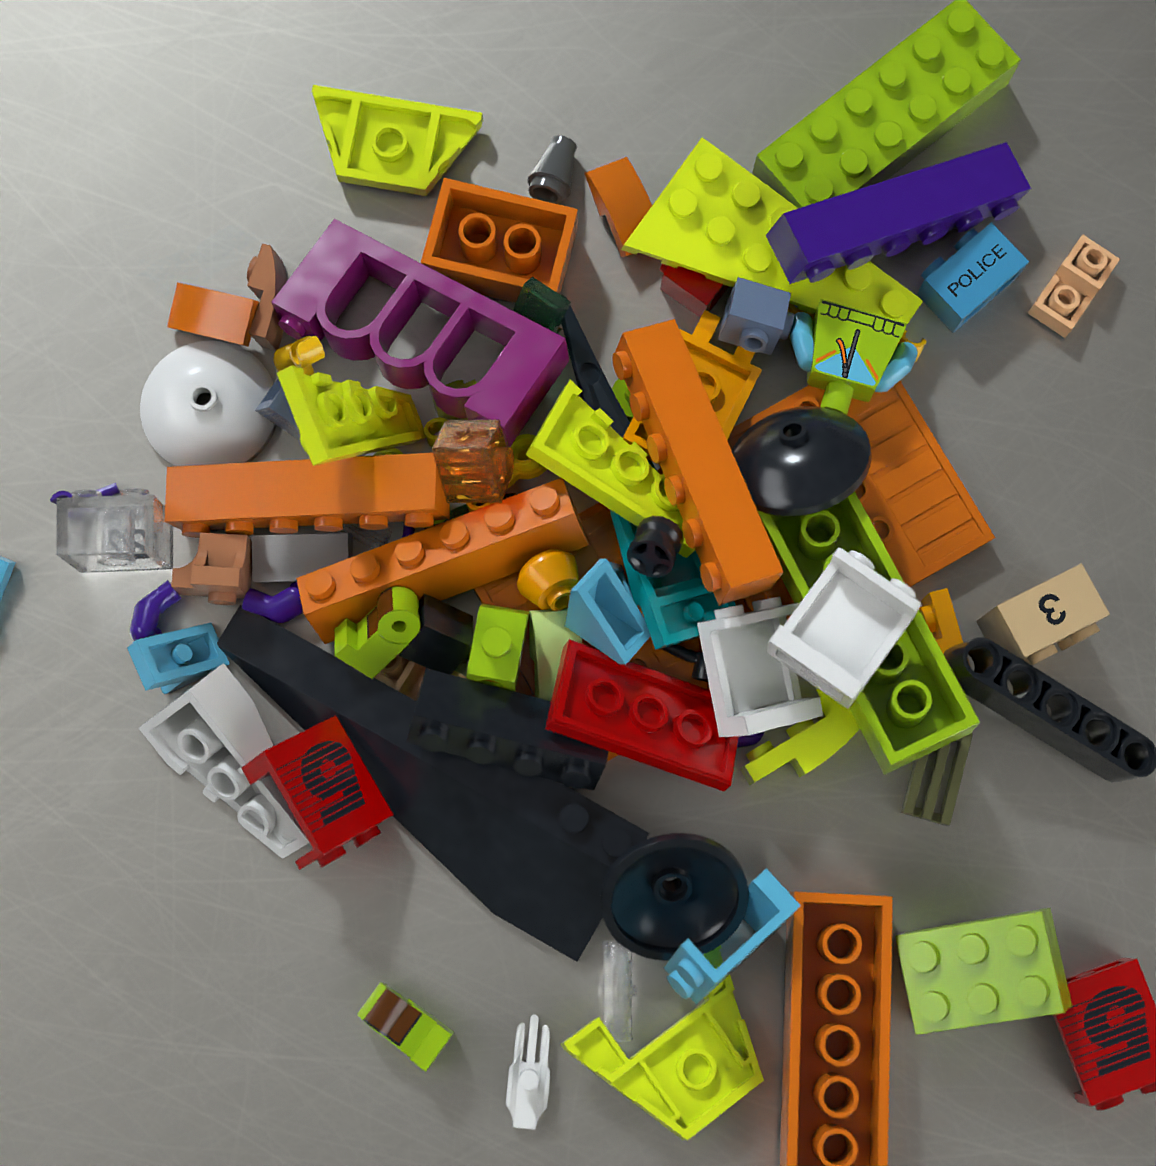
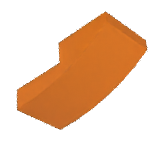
M624 157L584 173L599 215H606L621 257L632 255V253L621 249L652 207L649 196L629 159Z
M177 283L167 327L249 347L251 335L248 332L259 302L245 297Z

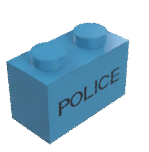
M992 222L979 233L974 228L971 229L955 244L954 248L957 252L947 261L942 257L937 258L921 274L924 282L916 295L923 300L952 333L957 331L1016 280L1029 263L1023 254Z

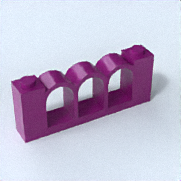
M335 218L271 302L280 320L278 325L289 336L297 340L306 336H316L320 342L326 337L330 348L342 358L352 361L369 360L375 357L383 377L392 385L406 390L421 389L429 386L437 407L443 412L460 419L468 418L470 430L478 438L487 443L497 441L508 448L513 444L570 361L566 338ZM369 276L396 289L380 313L369 325L358 330H344L335 326L339 316ZM421 303L450 317L436 339L423 354L412 359H398L387 354L391 344ZM474 331L505 346L489 371L477 384L468 388L455 389L445 386L441 382L445 371Z

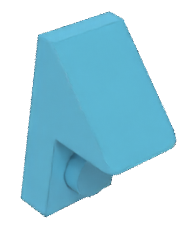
M212 622L138 639L127 647L145 691L160 687L164 694L172 693L204 678L223 663L226 667L230 665L226 654L217 645L219 638Z

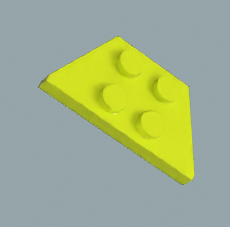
M313 85L312 94L338 182L427 196L483 124V114L481 112Z

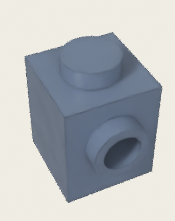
M738 277L726 302L718 340L741 346L750 352H761L771 355L779 339L787 340L793 324L794 313L787 312L791 293Z

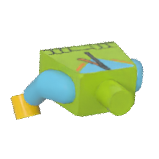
M820 299L814 314L799 310L790 303L788 306V312L794 313L790 340L798 366L808 372L807 384L825 390L820 407L832 409L846 415L848 414L852 398L869 402L874 392H887L911 371L927 342L924 338L921 339L920 343L908 340L906 338L907 330H905L907 323L824 299Z

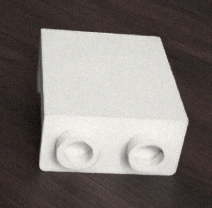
M838 548L832 555L827 568L785 625H780L771 637L767 653L849 709L914 619L921 603L915 599L916 594L908 585L894 578L888 581L875 572V566L864 555L853 550L847 553L843 549Z
M781 597L763 599L752 602L754 611L744 613L743 605L714 610L716 619L697 623L719 737L752 735L823 716L820 697L802 698L797 673L767 653L769 640L780 625H785L787 622L786 616L793 614L800 603L782 605Z

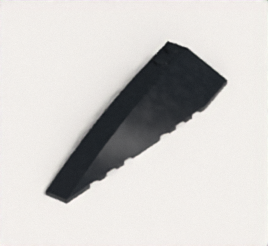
M240 604L218 640V647L304 730L336 715L394 814L393 817L494 915L578 962L603 918L600 898L603 881L607 872L625 851L637 843L646 840L650 833L560 782L538 776H524L515 770L492 764H478L465 757L442 751L432 752L419 745L407 743L406 740L416 703L415 700L376 678H369L334 655L265 617L243 610Z

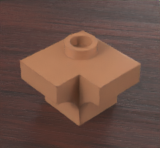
M200 533L199 547L195 558L186 566L173 568L171 587L180 595L208 597V603L236 605V599H244L246 593L251 588V539L247 535Z

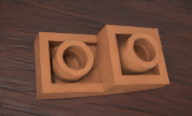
M262 243L258 257L252 258L247 270V286L260 300L248 333L261 347L276 351L280 346L283 330L278 325L280 320L271 302L287 282L283 260L271 245Z

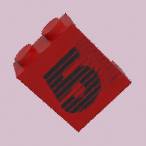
M336 715L264 750L241 768L250 785L270 775L272 776L311 844L313 850L295 861L299 870L316 860L321 868L327 866L347 854L343 845L350 841L354 842L356 848L364 845L382 834L378 825L394 815Z
M1121 958L1066 978L1072 1007L1064 1013L1053 1014L1082 1089L1074 1092L1077 1102L1090 1107L1094 1105L1097 1111H1101L1122 1104L1124 1102L1122 1095L1140 1089L1141 1094L1156 1092V1005L1138 959Z

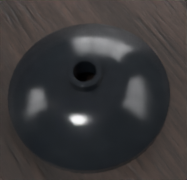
M815 406L789 408L761 419L738 439L732 449L756 509L763 513L778 516L812 514L840 503L862 484L869 472L872 460L868 436L858 422L841 412Z
M663 834L637 843L625 851L613 863L603 881L600 898L601 909L606 927L615 940L623 947L645 958L669 961L687 939L702 954L714 950L728 940L738 929L746 914L749 889L745 873L739 861L727 848L718 842L695 834ZM677 877L674 880H665L667 878Z

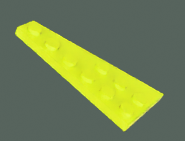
M703 137L696 144L621 249L635 255L641 253L661 260L660 263L674 268L678 266L705 275L706 279L730 287H734L737 278L740 277L790 292L789 303L798 306L797 309L811 314L816 312L820 299H824L908 324L923 302L922 299L870 261L852 270H848L846 265L836 268L831 275L814 283H810L807 278L790 284L766 234L783 213L798 208Z

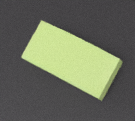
M568 608L560 611H552L551 609L529 611L530 658L534 661L535 697L548 701L552 700L562 650L567 641L570 639L582 644V638L565 627Z

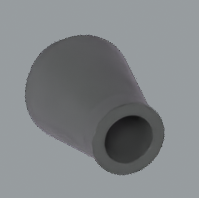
M560 135L552 137L549 147L528 177V184L530 186L528 192L533 199L560 205L563 199L570 195L574 155L577 149V145L572 139Z

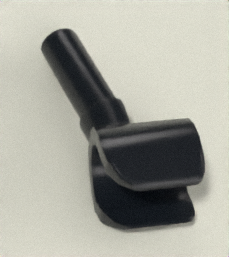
M678 644L661 648V650L685 662L694 663L691 678L708 682L703 652L688 650Z

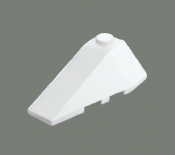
M224 663L139 727V730L168 766L179 775L187 771L206 786L202 793L214 803L219 798L238 812L239 824L282 859L309 843L272 776L270 775L250 785L241 769L261 752L274 745L253 699Z

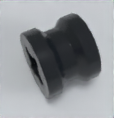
M662 516L644 518L639 523L635 538L631 541L627 551L628 562L632 568L642 575L654 578L663 577L670 573L674 566L676 555L680 552L684 541L682 530L672 520Z

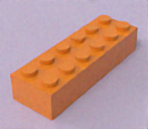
M789 892L801 906L786 923L780 1166H888L893 896Z

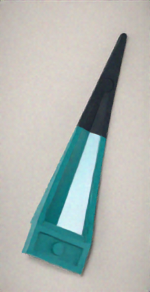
M562 294L557 298L556 305L577 386L582 390L580 397L594 411L600 407L614 421L610 426L623 438L630 422L607 381L567 297ZM648 460V463L657 471L653 462ZM610 510L633 601L637 607H641L655 650L700 637L697 623L716 619L714 612L716 609L736 606L735 601L719 606L714 593L707 591L701 579V562L696 550L687 558L678 553L672 571L663 577H647L633 569L628 562L627 551L631 541L635 538L638 527Z

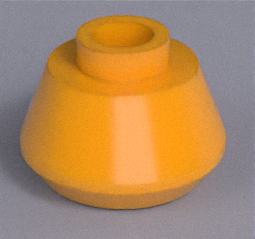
M559 549L546 550L535 555L520 570L517 582L518 591L543 610L560 611L567 608L570 592L579 582L577 561L571 553Z

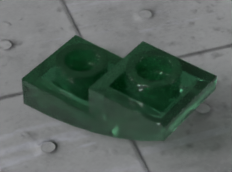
M531 277L524 283L513 311L560 335L562 328L559 326L571 302L542 282Z

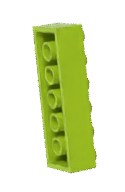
M954 0L758 153L752 174L797 208L886 181L1009 84L1021 59L967 0Z
M855 491L840 503L812 514L778 516L758 511L784 571L780 577L794 604L802 602L827 568L832 555L838 548L843 549L847 553L851 550L859 552L875 566L874 571L888 581L894 578L904 583ZM918 610L914 619L849 707L884 775L971 734L980 723L920 610Z

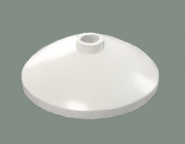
M199 341L182 346L168 354L157 364L144 385L140 401V417L145 435L156 452L173 466L250 462L266 447L276 427V424L255 411L274 382L265 366L253 354L237 345L222 341ZM207 392L211 394V400L207 404H196V399L201 393Z

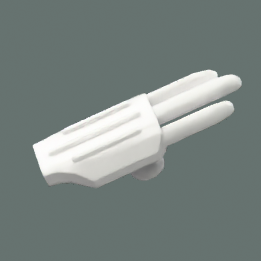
M537 1015L530 1017L526 1061H522L525 1024L520 1023L516 1032L513 1064L509 1067L506 1105L511 1112L514 1128L536 1129L539 1117L547 1109L551 1072L547 1067L550 1031L547 1025H543L540 1060L537 1063L535 1062L539 1022Z

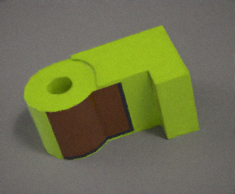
M390 587L381 592L377 600V606L359 623L356 624L346 618L334 629L335 657L373 679L419 633L420 617L417 595L406 587Z
M381 981L357 1013L360 1019L410 1057V1060L425 1072L454 1033L453 1030L411 999H406Z

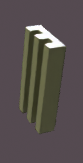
M972 733L955 741L958 743L940 814L934 812L951 743L939 748L937 751L923 809L915 807L928 754L914 761L901 813L944 826L950 825L973 736Z

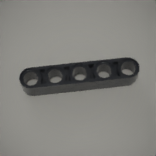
M984 637L974 638L952 646L944 652V657L966 695L1101 778L1110 782H1121L1147 777L1156 769V747L1148 737L992 640ZM968 655L974 662V671L968 664ZM1007 680L1010 681L1013 687V695L1008 689ZM1047 705L1051 710V718L1047 712ZM1086 729L1089 733L1090 740H1088L1086 736Z

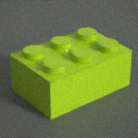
M1051 908L909 931L895 936L915 1035L1066 1012L1072 1007Z

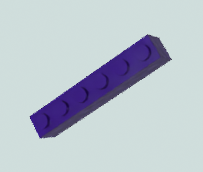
M1005 142L783 213L766 234V237L790 284L807 278L810 283H814L831 275L836 268L846 265L848 270L856 269L869 262L875 255L884 253L886 257L894 256L907 249L913 242L921 240L922 244L926 245L940 239L949 230L957 228L959 232L968 231L980 224L984 218L993 216L994 220L1003 219L1019 208L1017 202L1031 190V187L1008 143Z

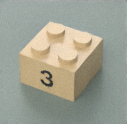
M1081 563L997 605L976 622L985 638L992 640L1033 666L1058 652L1054 644L1057 643L1061 651L1099 632L1100 629L1096 622L1109 616L1110 613Z

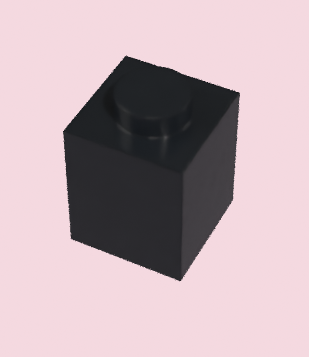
M424 593L419 600L418 609L420 631L409 645L399 653V656L428 669L451 675L461 662L466 663L470 658L474 637L473 615Z

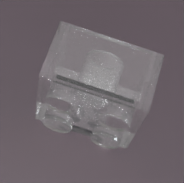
M141 488L122 489L120 496H102L101 492L95 490H77L72 492V497L57 498L56 555L80 573L173 570V526L164 522L165 506L154 494L150 495L149 490Z

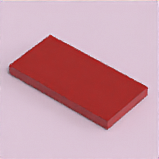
M570 639L567 641L562 650L545 729L723 792L731 786L739 736L719 737L710 690L628 661L626 665L618 664L598 649Z

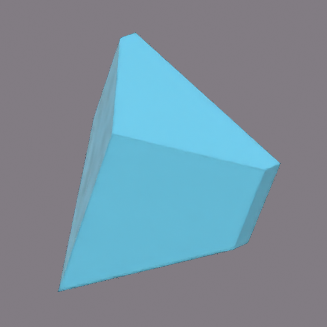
M599 559L572 588L565 627L618 664L626 665L651 636L644 616L633 601L630 586L622 565L610 562L607 559Z

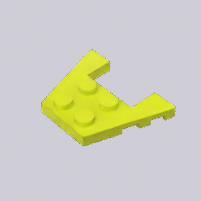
M721 945L703 954L715 969L724 963L719 950L722 949ZM730 975L704 998L703 1003L629 1059L600 1017L589 1022L560 1044L568 1054L682 1140H689L764 1081L745 1019L741 1018L733 991L735 988Z

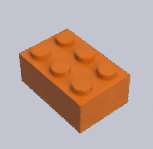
M444 178L421 264L481 295L556 313V300L561 295L578 229V209Z

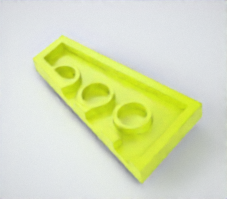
M292 365L277 372L300 432L301 445L309 455L313 466L409 445L426 438L424 427L411 394L378 386L365 389L361 387L360 382L350 379L340 383L332 381L331 375L321 372L307 375L304 374L303 368Z
M570 379L561 391L526 455L637 527L644 518L662 516L672 520L682 530L683 519L677 505L673 506L669 502L665 492V475H660L648 463L646 458L648 454L635 441L629 445L610 426L614 421L600 407L594 411L579 396L582 390ZM684 538L679 554L687 558L695 548L691 549Z

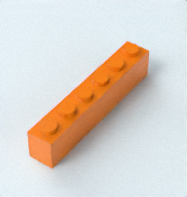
M675 319L623 332L616 351L612 356L613 367L617 377L626 382L630 392L629 402L634 418L637 421H642L646 430L649 455L654 463L660 464L664 473V487L667 498L673 506L677 505L682 516V531L685 541L691 549L695 548L701 562V579L707 591L714 593L719 606L771 590L784 571Z
M437 452L358 456L315 466L312 465L310 459L167 467L164 522L182 530V535L186 537L199 538L200 533H210V530H225L226 534L248 536L254 534V528H269V531L273 533L292 534L298 532V526H314V529L318 531L337 532L343 530V524H359V527L363 529L382 530L388 528V522L405 521V525L408 527L427 528L434 526V520L450 519V463Z
M559 478L297 577L296 580L304 616L323 643L327 644L334 641V629L341 622L348 618L356 624L359 623L377 606L379 595L387 588L402 586L411 589L417 595L418 600L425 593L442 601L519 572L528 560L543 551L559 549L570 553L589 544L577 508L564 479Z

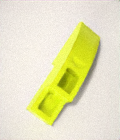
M816 689L823 711V716L817 717L818 722L814 723L812 719L798 722L785 730L790 739L775 748L770 740L745 754L750 763L742 767L740 771L749 786L788 762L791 763L800 778L829 759L860 730L850 709L845 708L820 689Z

